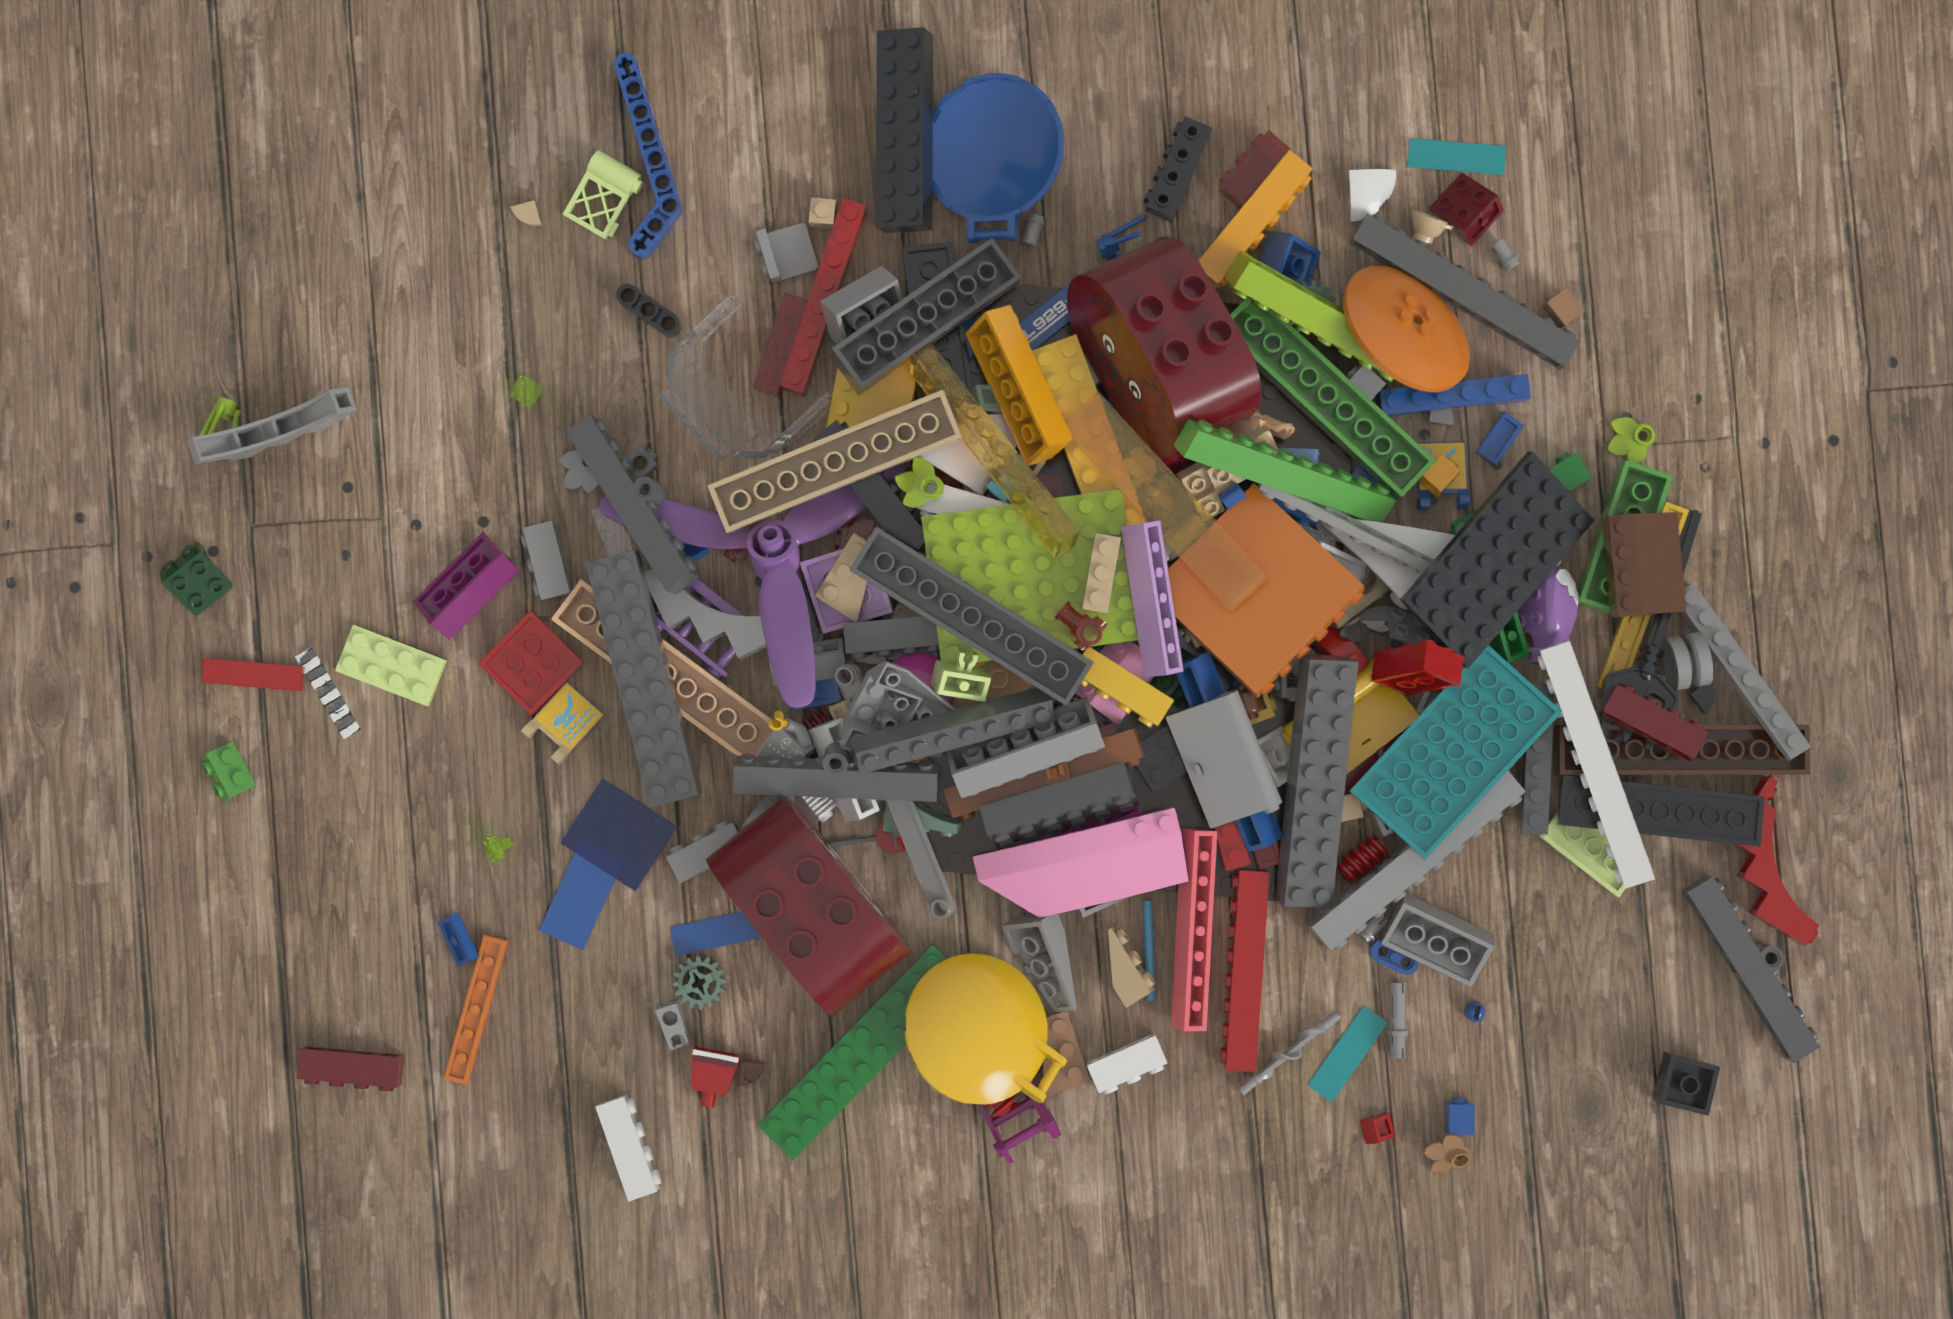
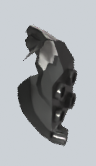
M1378 605L1366 609L1362 614L1350 621L1339 633L1341 637L1349 638L1350 641H1363L1368 648V633L1372 632L1380 636H1390L1391 647L1393 648L1403 647V644L1420 643L1421 640H1432L1436 642V645L1444 647L1412 612L1387 605Z

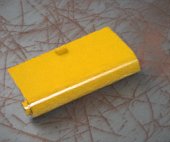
M1374 659L1357 675L1346 775L1406 730L1420 716L1403 694L1371 681ZM1293 720L1281 729L1283 733L1281 738L1288 747H1291Z

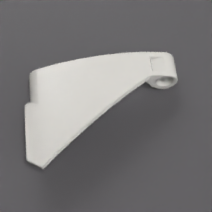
M1002 413L956 418L963 438L918 457L927 460L936 468L964 484L963 489L965 491L984 496L988 489L986 486L1003 470L1017 446Z
M1355 519L1432 559H1435L1455 536L1425 529ZM1321 520L1317 522L1316 527L1322 535L1328 539L1338 540L1346 545L1393 591L1390 594L1393 602L1403 610L1408 609L1400 599L1421 576L1416 572V568L1408 564L1407 566H1402L1394 561V557L1386 553L1385 555L1378 554L1371 548L1372 546L1365 542L1359 544L1353 541L1349 534L1343 531L1337 533L1331 530L1327 523Z

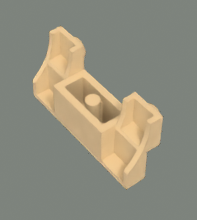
M1265 425L1246 434L1255 443L1259 444L1263 441L1271 445L1275 450H1278L1270 430ZM1199 462L1177 473L1184 490L1203 523L1225 511L1218 494L1224 492L1236 482L1238 484L1245 480L1243 477Z

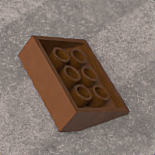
M1677 512L1624 514L1601 518L1610 618L1686 612Z

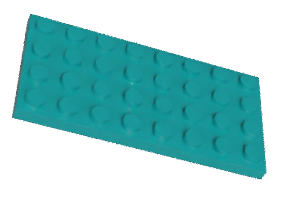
M1488 645L1469 668L1464 667L1462 669L1460 686L1445 688L1356 783L1350 792L1418 855L1426 860L1562 711Z

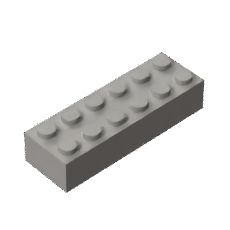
M1088 696L1070 702L1067 706L1062 705L1054 708V722L946 751L951 774L961 798L976 795L992 787H999L1003 783L1024 778L1028 774L1048 769L1056 764L1068 762L1081 755L1094 753L1098 749L1104 748L1105 745Z

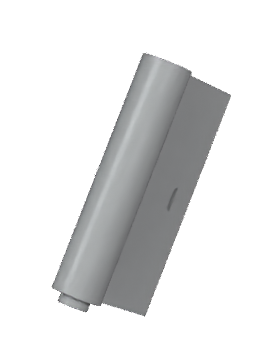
M1237 689L1223 693L1211 701L1166 716L1210 829L1262 811L1268 814L1279 809L1278 805L1282 803L1281 797Z

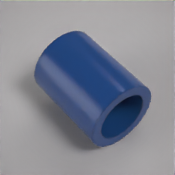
M1237 482L1218 495L1228 510L1247 497Z

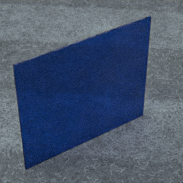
M602 778L561 841V844L636 891L677 826Z

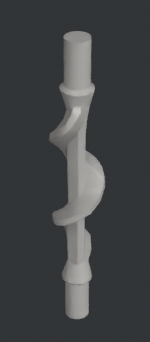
M1334 1011L1321 1022L1318 1021L1315 1027H1308L1299 1032L1298 1041L1284 1053L1274 1051L1271 1055L1270 1063L1260 1072L1252 1074V1077L1238 1087L1240 1092L1245 1095L1256 1085H1260L1263 1080L1273 1077L1274 1069L1286 1059H1299L1302 1056V1046L1318 1034L1327 1032L1329 1027L1341 1019L1339 1014Z

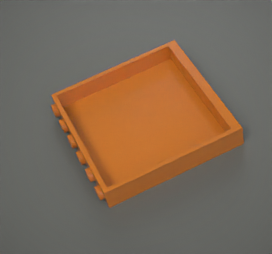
M1254 483L1245 492L1247 497L1227 510L1168 569L1176 621L1258 698L1261 694L1267 695L1275 686L1273 682L1279 676L1283 678L1292 669L1291 664L1297 658L1301 660L1310 651L1309 646L1315 640L1319 642L1328 633L1326 628L1332 622L1337 624L1346 615L1344 610L1350 604L1355 606L1363 598L1364 585L1272 499L1261 494V490Z

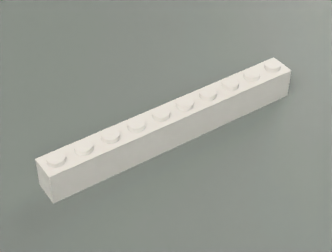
M1570 639L1540 649L1541 655L1537 656L1542 671L1547 669L1550 679L1546 680L1550 694H1556L1558 703H1555V705L1562 711L1558 717L1564 716L1567 726L1563 727L1566 739L1567 741H1573L1575 750L1571 751L1575 764H1581L1584 773L1580 774L1584 789L1589 788L1592 797L1588 798L1593 812L1598 811L1601 821L1597 822L1601 836L1606 835L1609 844L1605 845L1610 860L1615 858L1618 868L1614 869L1618 883L1623 882L1626 889L1654 880L1655 876Z

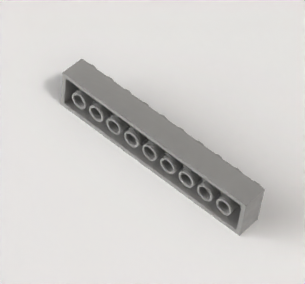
M1507 771L1426 860L1418 855L1408 844L1404 843L1390 855V858L1383 860L1381 865L1378 864L1375 867V870H1371L1367 873L1366 877H1362L1359 880V883H1355L1332 903V908H1324L1307 922V927L1325 948L1330 951L1334 948L1336 951L1348 942L1346 939L1352 933L1357 935L1367 927L1366 922L1370 918L1374 917L1376 919L1387 910L1385 908L1386 905L1391 901L1396 903L1406 895L1405 890L1411 885L1416 887L1425 880L1424 874L1431 869L1435 871L1445 863L1443 859L1446 856L1457 854L1464 848L1462 843L1469 838L1473 840L1484 831L1482 829L1484 825L1489 822L1493 824L1503 816L1501 811L1508 806L1510 808L1516 806L1522 800L1521 795L1526 791L1512 774Z

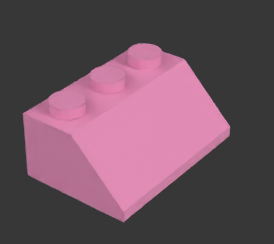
M1132 641L1106 644L1100 654L1148 684L1155 677H1144L1140 647ZM1080 684L1075 694L1080 699L1088 696L1091 707L1118 726L1127 714L1116 707L1118 702L1111 697L1108 701L1095 693L1097 689L1090 684L1087 687Z

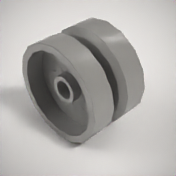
M1701 631L1685 634L1683 640L1679 635L1664 638L1662 650L1665 652V655L1662 657V663L1666 679L1674 691L1688 689L1691 682L1695 687L1712 683L1713 662L1711 651Z

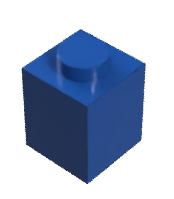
M1452 1097V1101H1445V1132L1448 1134L1474 1135V1104L1467 1101L1466 1097Z

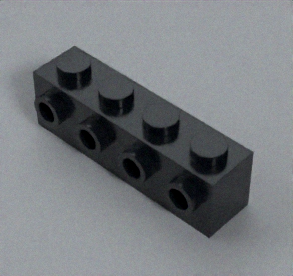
M1186 116L1183 123L1177 122L1172 134L1176 137L1173 146L1167 145L1162 157L1167 160L1163 168L1158 166L1153 178L1157 182L1154 190L1148 189L1143 203L1147 204L1145 212L1168 222H1173L1210 136L1212 127Z

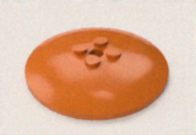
M1369 266L1359 270L1352 276L1343 293L1344 315L1356 342L1373 363L1398 382L1426 392L1449 390L1464 378L1470 363L1468 341L1456 315L1438 294L1433 292L1422 281H1418L1411 277L1410 274L1393 267Z

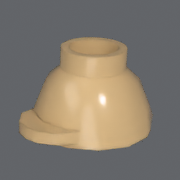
M1411 210L1412 224L1415 229L1413 238L1432 244L1433 239L1440 236L1445 229H1453V226L1443 219L1424 212Z

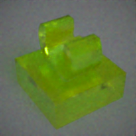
M496 834L483 841L493 864L503 860L506 857L504 850L513 846L510 837L498 841Z

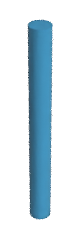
M1147 900L1143 901L1145 972L1148 971L1155 981L1153 901ZM1156 990L1146 996V1001L1156 1000Z

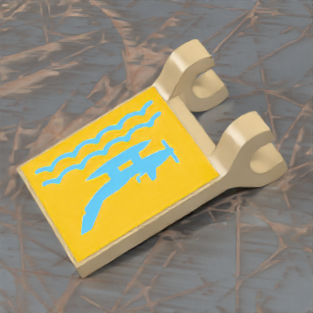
M566 682L521 732L530 739L538 729L542 730L560 746L551 756V759L560 765L604 714Z

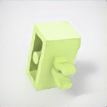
M958 649L956 654L957 665L936 660L930 685L937 694L985 702L991 677L984 668L974 666L978 660L976 652L971 651L970 658L965 663L963 661L965 653L963 650Z

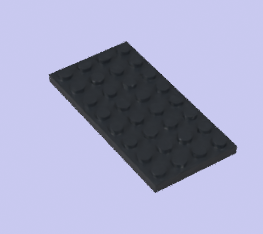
M1528 451L1403 595L1400 601L1444 647L1454 650V653L1463 656V667L1469 668L1595 520L1535 453Z

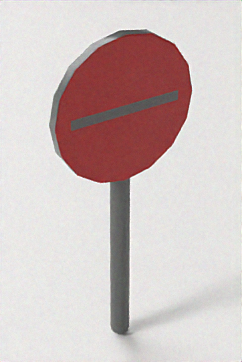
M884 820L878 825L875 836L829 843L833 847L876 840L880 848L888 853L897 854L906 849L902 838L890 836V832L882 831Z

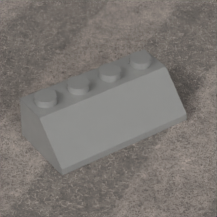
M1408 893L1397 903L1381 941L1382 945L1470 987L1473 986L1495 947L1494 934Z

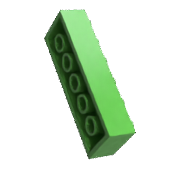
M1628 460L1620 462L1601 518L1612 515L1661 513L1673 476ZM1600 518L1577 588L1579 595L1578 605L1610 616L1602 520Z

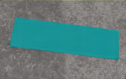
M1410 138L1408 167L1504 175L1506 146Z
M1363 1006L1308 1083V1086L1332 1102L1388 1022L1366 1006Z

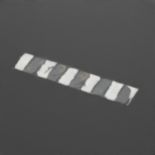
M313 647L295 656L299 665L305 667V675L343 739L359 731L361 728Z

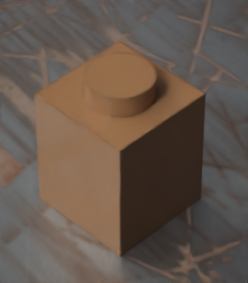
M1567 287L1561 292L1558 289L1551 292L1545 297L1548 302L1542 306L1560 329L1585 311Z

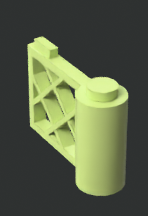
M597 150L590 159L587 171L563 215L604 239H607L608 236L613 238L620 226L616 221L633 193L638 194L643 186L642 175L604 152ZM589 179L598 184L600 194L587 197L585 186ZM602 186L610 191L604 192ZM615 193L622 197L617 207L608 209L605 199L606 195ZM601 197L604 211L592 214L588 200ZM585 202L588 215L578 218L571 214L576 204ZM606 214L608 224L602 232L595 227L593 217ZM589 219V220H590V224H588L587 222H585V221H583V220Z

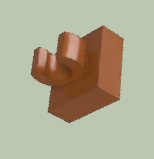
M1062 762L1043 770L1047 786L1072 778L1068 762Z

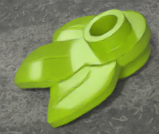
M1628 417L1612 421L1611 426L1617 435L1609 442L1608 452L1617 456L1627 455L1628 461L1637 464L1642 462L1647 456V448L1655 440L1654 429L1648 424H1637L1636 421ZM1639 432H1643L1646 435L1644 441L1638 438Z
M919 457L913 459V471L905 472L895 477L899 488L907 493L903 504L911 508L921 507L927 500H937L944 492V484L939 477L935 476L933 465ZM935 484L936 490L932 493L928 492V485Z

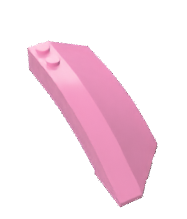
M1167 808L972 857L977 879L980 883L1026 909L1038 918L1188 882L1182 836L1175 808Z

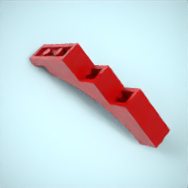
M1762 776L1751 794L1765 797L1761 845L1756 847L1733 844L1749 854L1736 876L1761 891L1748 913L1797 944L1807 946L1808 943L1811 944L1817 937L1819 924L1809 918L1797 906L1788 894L1779 876L1773 852V827L1777 810L1766 803L1767 800L1770 801L1776 794L1777 788L1775 787L1778 781L1770 776Z

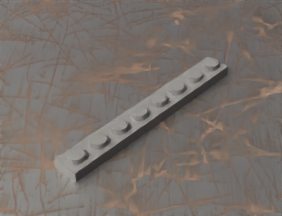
M1258 483L1259 490H1261V494L1269 499L1277 498L1283 501L1287 508L1291 510L1299 509L1305 512L1309 519L1316 522L1321 520L1327 523L1331 530L1337 533L1343 531L1359 544L1365 542L1372 546L1371 548L1378 554L1385 555L1386 553L1394 557V561L1402 566H1407L1408 564L1416 568V572L1420 575L1434 561L1429 556L1333 508Z
M1693 583L1684 588L1686 612L1681 613L1695 632L1701 631L1704 634L1711 655L1786 760L1790 761L1811 747L1696 585Z

